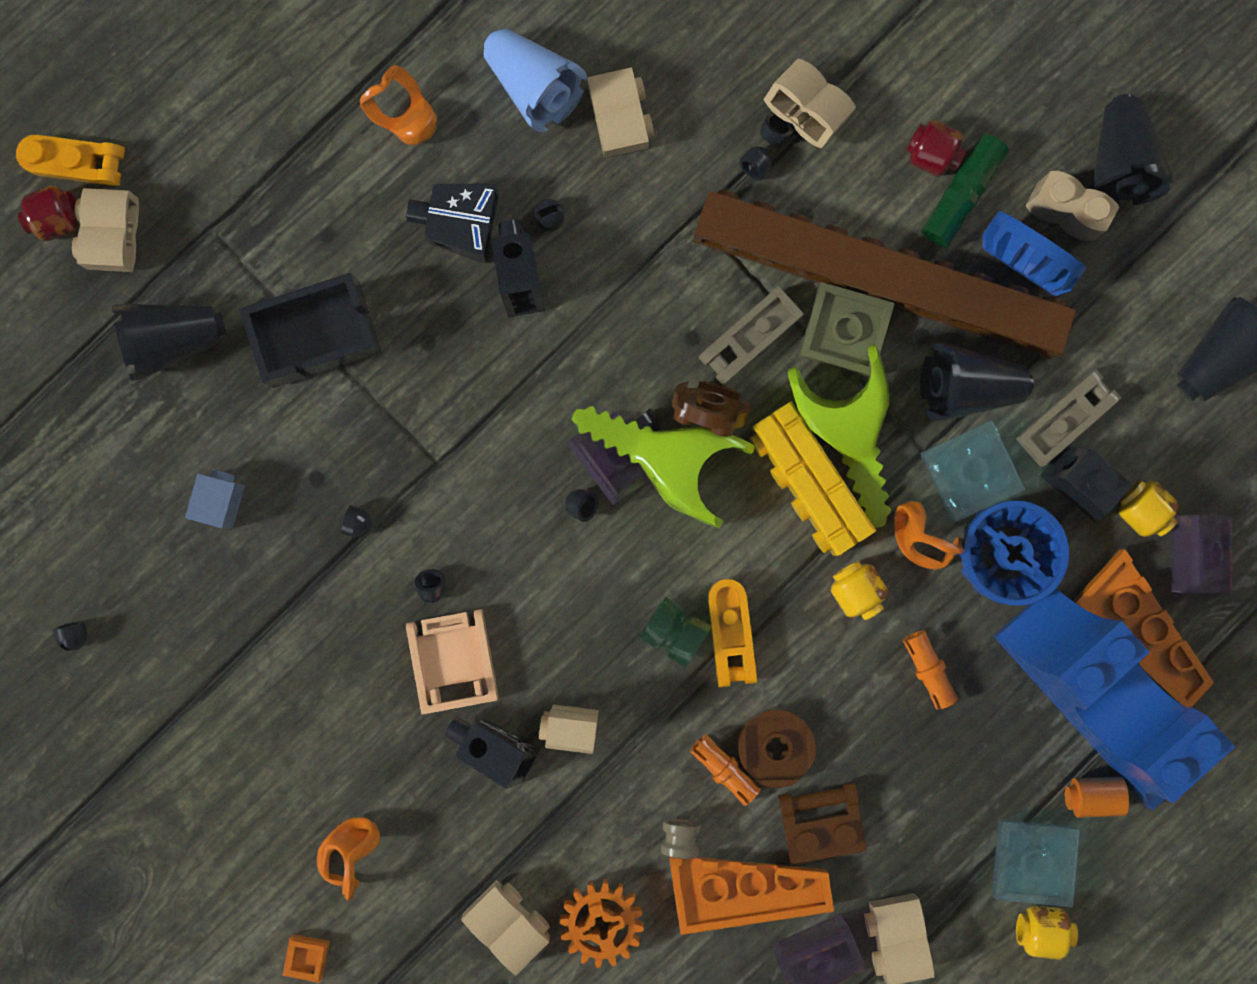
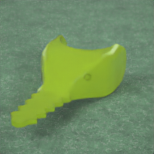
M877 344L867 346L871 363L869 380L860 392L848 399L833 401L816 395L809 390L797 366L788 369V378L798 411L809 429L843 456L842 463L850 467L846 476L855 480L852 490L861 494L858 504L866 508L864 513L872 525L878 528L886 525V518L892 510L884 504L889 495L881 489L886 483V479L878 475L883 468V464L876 460L881 451L876 444L889 407V388Z
M589 406L584 410L576 409L572 415V421L577 424L580 434L590 432L592 441L603 439L606 449L615 446L619 456L629 454L631 463H639L668 506L710 526L721 528L724 520L707 510L700 499L698 492L700 469L713 453L721 449L731 448L752 455L756 447L754 444L734 435L728 437L716 435L711 432L710 428L700 425L653 431L649 426L639 429L636 421L625 424L621 416L611 419L607 411L597 414L593 406Z

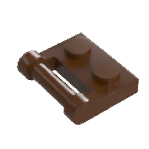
M854 782L843 783L842 788L791 797L790 793L778 795L791 865L867 851L858 794ZM845 803L846 812L799 821H795L794 812Z

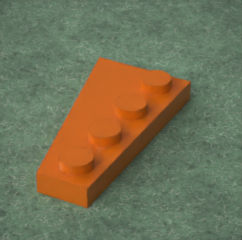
M1120 549L1073 602L1102 618L1122 621L1150 652L1139 662L1143 670L1175 701L1191 708L1214 682L1187 641L1181 638L1173 625L1174 621L1168 612L1162 609L1152 594V588L1146 579L1140 576L1132 564L1133 560L1126 549Z
M669 857L681 935L834 912L829 874L826 869L704 857L691 859Z

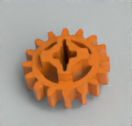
M603 879L601 888H596L593 881L590 880L587 883V892L584 893L576 887L573 892L576 901L566 900L564 902L563 908L570 914L560 916L559 924L568 926V928L562 931L561 939L572 940L568 948L570 954L578 950L582 952L580 963L585 964L592 957L595 958L596 968L601 967L603 959H608L611 966L614 967L616 966V956L618 954H621L626 959L630 958L628 945L639 946L640 938L634 932L644 931V922L635 920L642 915V907L631 906L635 901V894L632 892L624 897L622 895L623 884L619 883L613 890L609 888L608 879ZM603 899L611 900L619 906L613 907L604 902ZM588 903L589 911L587 915L576 922L578 912ZM602 916L604 922H608L607 929L602 930L599 924H595L597 917ZM625 925H628L626 933L616 943L615 935L617 931L624 929ZM586 940H591L600 945V947L590 945Z

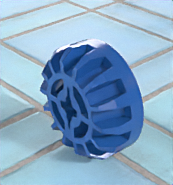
M1002 211L997 212L983 233L984 250L1052 295L1059 296L1071 292L1087 270L1084 264L1068 252Z
M1025 501L999 502L976 513L977 516L971 523L964 527L962 531L964 533L962 540L964 552L961 555L958 554L961 556L963 565L961 571L963 576L974 586L973 590L979 595H983L995 603L1013 606L1028 605L1047 597L1062 581L1069 562L1068 541L1060 523L1044 508ZM1008 526L1016 528L1021 532L1018 536H1006L1002 531L994 530ZM983 542L990 547L989 555L993 562V565L988 570L981 556ZM1006 546L1016 547L1013 553L1017 560H1007L1010 553ZM1000 568L1004 570H1017L1021 576L1014 579H1001L993 574Z

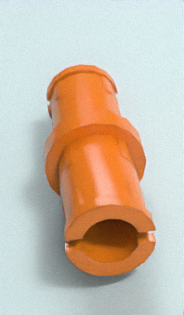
M916 631L906 636L902 641L917 669L915 674L918 680H922L926 686L935 709H944L956 703L959 698L944 671L946 665L942 659H938L926 631Z
M704 734L702 738L700 737L689 750L713 774L712 779L717 784L722 783L744 806L748 805L749 802L751 803L761 791V787L750 779L738 766V760L733 756L729 757L707 734Z

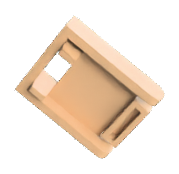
M482 609L474 610L475 626H470L467 612L421 620L422 636H418L415 622L406 623L421 715L497 701L499 699ZM474 681L476 695L441 701L439 687Z

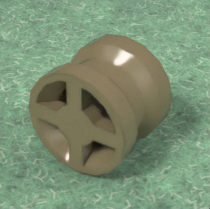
M683 819L663 820V830L666 833V839L661 843V854L684 859L699 857L696 837L701 833V824Z

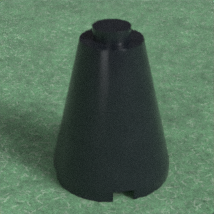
M1122 94L1108 103L1104 110L1091 188L1110 196L1119 207L1120 200L1133 199V206L1152 202L1169 192L1170 183L1173 184V175L1144 101L1132 94Z
M1235 296L1223 308L1177 373L1180 382L1176 386L1189 400L1193 402L1196 398H1199L1205 402L1257 373V307L1244 298H1236Z
M117 304L112 306L113 313L121 312L122 321L114 322L125 366L134 365L136 371L129 374L131 381L141 380L221 344L220 336L227 335L222 312L214 313L212 306Z
M948 343L933 344L930 349H934L935 352L932 357H925L921 369V399H928L930 409L924 410L926 415L934 421H944L1021 404L1031 395L1034 388L1033 376L1024 365Z

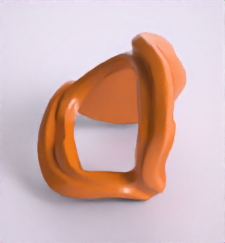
M391 66L382 76L381 83L370 87L360 98V106L367 117L375 124L391 131L407 145L422 144L428 141L436 131L437 116L435 111L422 96L415 79L401 66ZM392 79L402 85L411 97L409 109L403 115L396 118L386 116L373 98L383 92L390 85Z
M908 501L899 505L894 516L895 537L900 550L911 562L927 569L939 570L945 568L954 559L955 555H961L964 552L962 538L957 537L951 544L943 539L924 533L927 515L921 502ZM922 542L946 552V555L941 562L919 553L914 548V543Z
M364 817L350 818L342 822L327 836L317 852V868L320 875L328 883L342 886V894L347 901L353 899L354 892L359 886V881L355 878L354 874L355 862L374 851L381 839L377 825ZM335 849L341 853L344 859V876L329 872L330 855Z

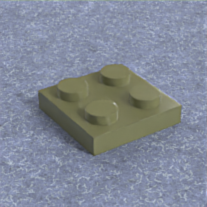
M821 282L817 290L799 357L870 377L871 363L867 346L877 344L879 353H881L894 303Z

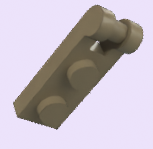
M778 286L710 345L698 358L705 366L709 364L718 374L716 376L717 380L724 386L804 314ZM727 347L737 356L730 364L720 354Z
M1096 368L1085 375L1070 391L1015 438L1040 467L1049 463L1121 399V396L1114 388L1110 390L1103 383L1102 379L1104 377ZM1089 391L1097 399L1094 405L1084 396Z

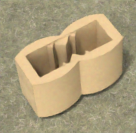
M797 59L774 82L764 98L765 103L773 113L784 121L792 123L805 140L819 148H823L856 108L851 98L844 91L827 83L823 75L813 65L802 59Z
M632 67L587 77L589 94L604 158L648 149V138L654 137V130L650 114L643 115L640 101L646 100L642 78L634 77Z
M1050 171L1037 183L1025 205L1038 219L1048 223H1059L1067 234L1083 241H1093L1105 233L1119 209L1118 204L1107 194L1094 189H1085L1075 177L1061 171Z
M83 188L81 199H77L75 204V216L77 221L80 222L78 236H75L72 241V253L74 258L77 259V264L87 270L133 272L136 259V232L139 216L138 197L125 190Z
M553 704L550 712L544 711V715L541 717L539 739L546 740L545 748L593 754L599 710Z
M496 880L463 913L461 920L510 972L517 975L550 942V934L547 931L550 926L537 911L534 910L532 913H529L520 904L523 898L511 884L506 883L503 886Z
M913 893L869 901L870 913H864L869 937H876L878 951L872 952L876 975H883L887 984H902L934 978L932 957L919 898Z

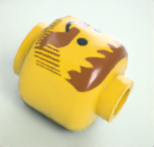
M1142 480L1135 482L1119 501L1121 503L1119 508L1120 517L1142 537H1148L1155 533L1163 536L1173 529L1178 522L1174 517L1178 512L1179 503L1156 481L1144 483Z
M856 561L833 575L835 582L831 586V592L847 617L861 615L864 620H868L884 610L881 602L887 598L888 589L873 565H861L859 561Z
M1031 905L1025 910L1024 914L1018 915L1016 938L1018 944L1023 946L1026 953L1030 956L1061 960L1068 955L1070 947H1076L1078 928L1075 923H1071L1068 913L1062 908Z

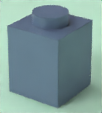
M212 469L211 475L197 473L185 518L218 528L233 529L245 485L233 482L235 475Z

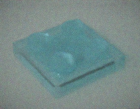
M992 420L920 453L952 522H957L1025 490Z
M999 819L992 897L996 900L1073 907L1080 829L1075 826Z

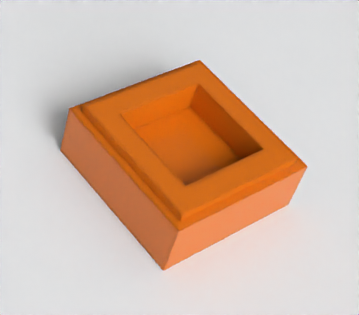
M292 934L289 938L282 976L320 983L324 977L330 941Z

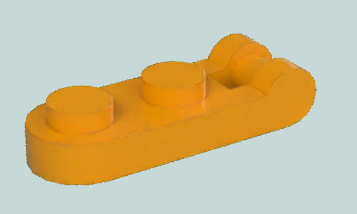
M29 135L23 138L17 146L16 159L19 165L31 174L120 186L121 173L118 172L119 160H124L125 147L106 142L94 143L43 135ZM97 158H103L102 169H96Z
M733 579L719 580L711 586L708 592L718 687H728L730 682L745 681V684L757 683L745 589L739 582ZM742 655V666L728 667V656Z

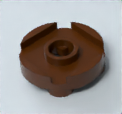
M689 381L682 382L676 386L672 407L675 410L673 418L677 422L685 425L697 424L708 427L714 434L724 437L732 436L734 429L743 427L746 424L751 405L748 400H746L745 404L739 401L740 393L720 384L699 381L698 388H688Z
M773 708L763 710L747 719L738 738V755L745 770L756 781L764 786L783 788L798 782L800 777L805 775L807 770L811 768L815 760L816 743L812 731L802 718L788 710ZM779 737L781 743L787 744V750L780 752V758H773L772 752L766 751V745L771 744L772 738Z

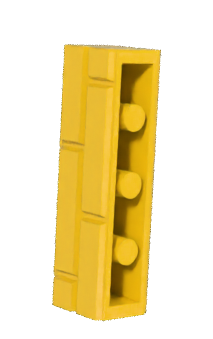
M792 401L750 428L754 434L749 438L750 442L756 446L755 450L760 457L767 454L775 466L770 470L773 478L781 489L788 486L795 497V500L791 502L792 507L803 522L809 518L817 531L812 534V537L824 554L830 551L833 556L841 555L876 531Z

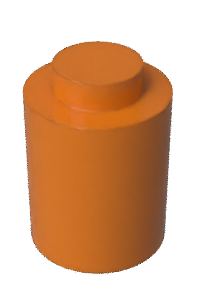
M1122 777L1073 778L1070 786L1065 788V803L1068 810H1073L1077 818L1126 816L1129 810V794L1126 782Z

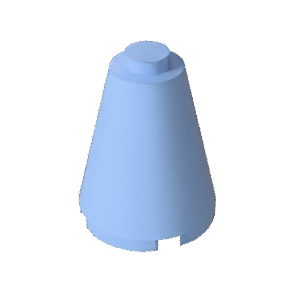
M509 29L494 31L487 37L484 43V58L528 125L537 132H544L548 130L544 125L551 121L557 125L564 121L583 96L584 90L580 88L582 79L587 82L586 72L578 64Z

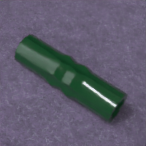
M982 134L921 229V234L926 239L940 247H949L1009 153V148L1003 141L995 136Z

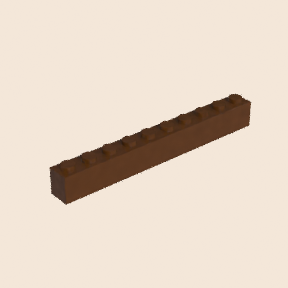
M719 189L717 193L708 192L694 235V243L810 281L827 283L893 302V308L1049 359L1063 353L1076 310L1066 307V302L1062 299L1052 296H1044L1041 299L1029 295V290L1019 285L1008 284L1007 287L992 283L993 278L982 273L972 272L970 275L956 271L957 267L949 262L936 260L934 263L921 260L920 254L915 251L898 249L897 252L883 247L884 243L878 239L862 237V240L848 236L847 230L834 225H826L823 228L811 224L812 220L801 214L790 213L789 216L775 212V207L764 202L755 201L752 205L740 201L739 196L731 191Z

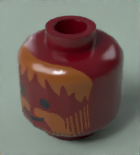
M935 119L930 120L926 125L920 123L906 148V151L911 153L909 157L910 163L935 177L945 174L948 168L956 171L966 152L965 149L960 147L963 139L962 133Z
M48 186L23 197L21 201L22 211L18 212V220L27 234L33 233L41 241L47 242L73 233L77 228L75 216L76 200L69 191H62L57 186Z

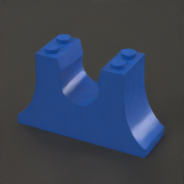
M1057 588L1044 599L1028 604L993 636L1116 774L1125 780L1126 785L1142 803L1151 810H1154L1164 800L1174 803L1235 748L1207 715L1192 707L1188 708L1181 705L1148 676L1139 662L1150 652L1122 621L1102 618L1085 610L1066 597Z

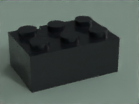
M351 273L239 309L262 383L273 388L307 378L305 370L316 375L382 353L373 322L366 316V314H369V310L360 282Z

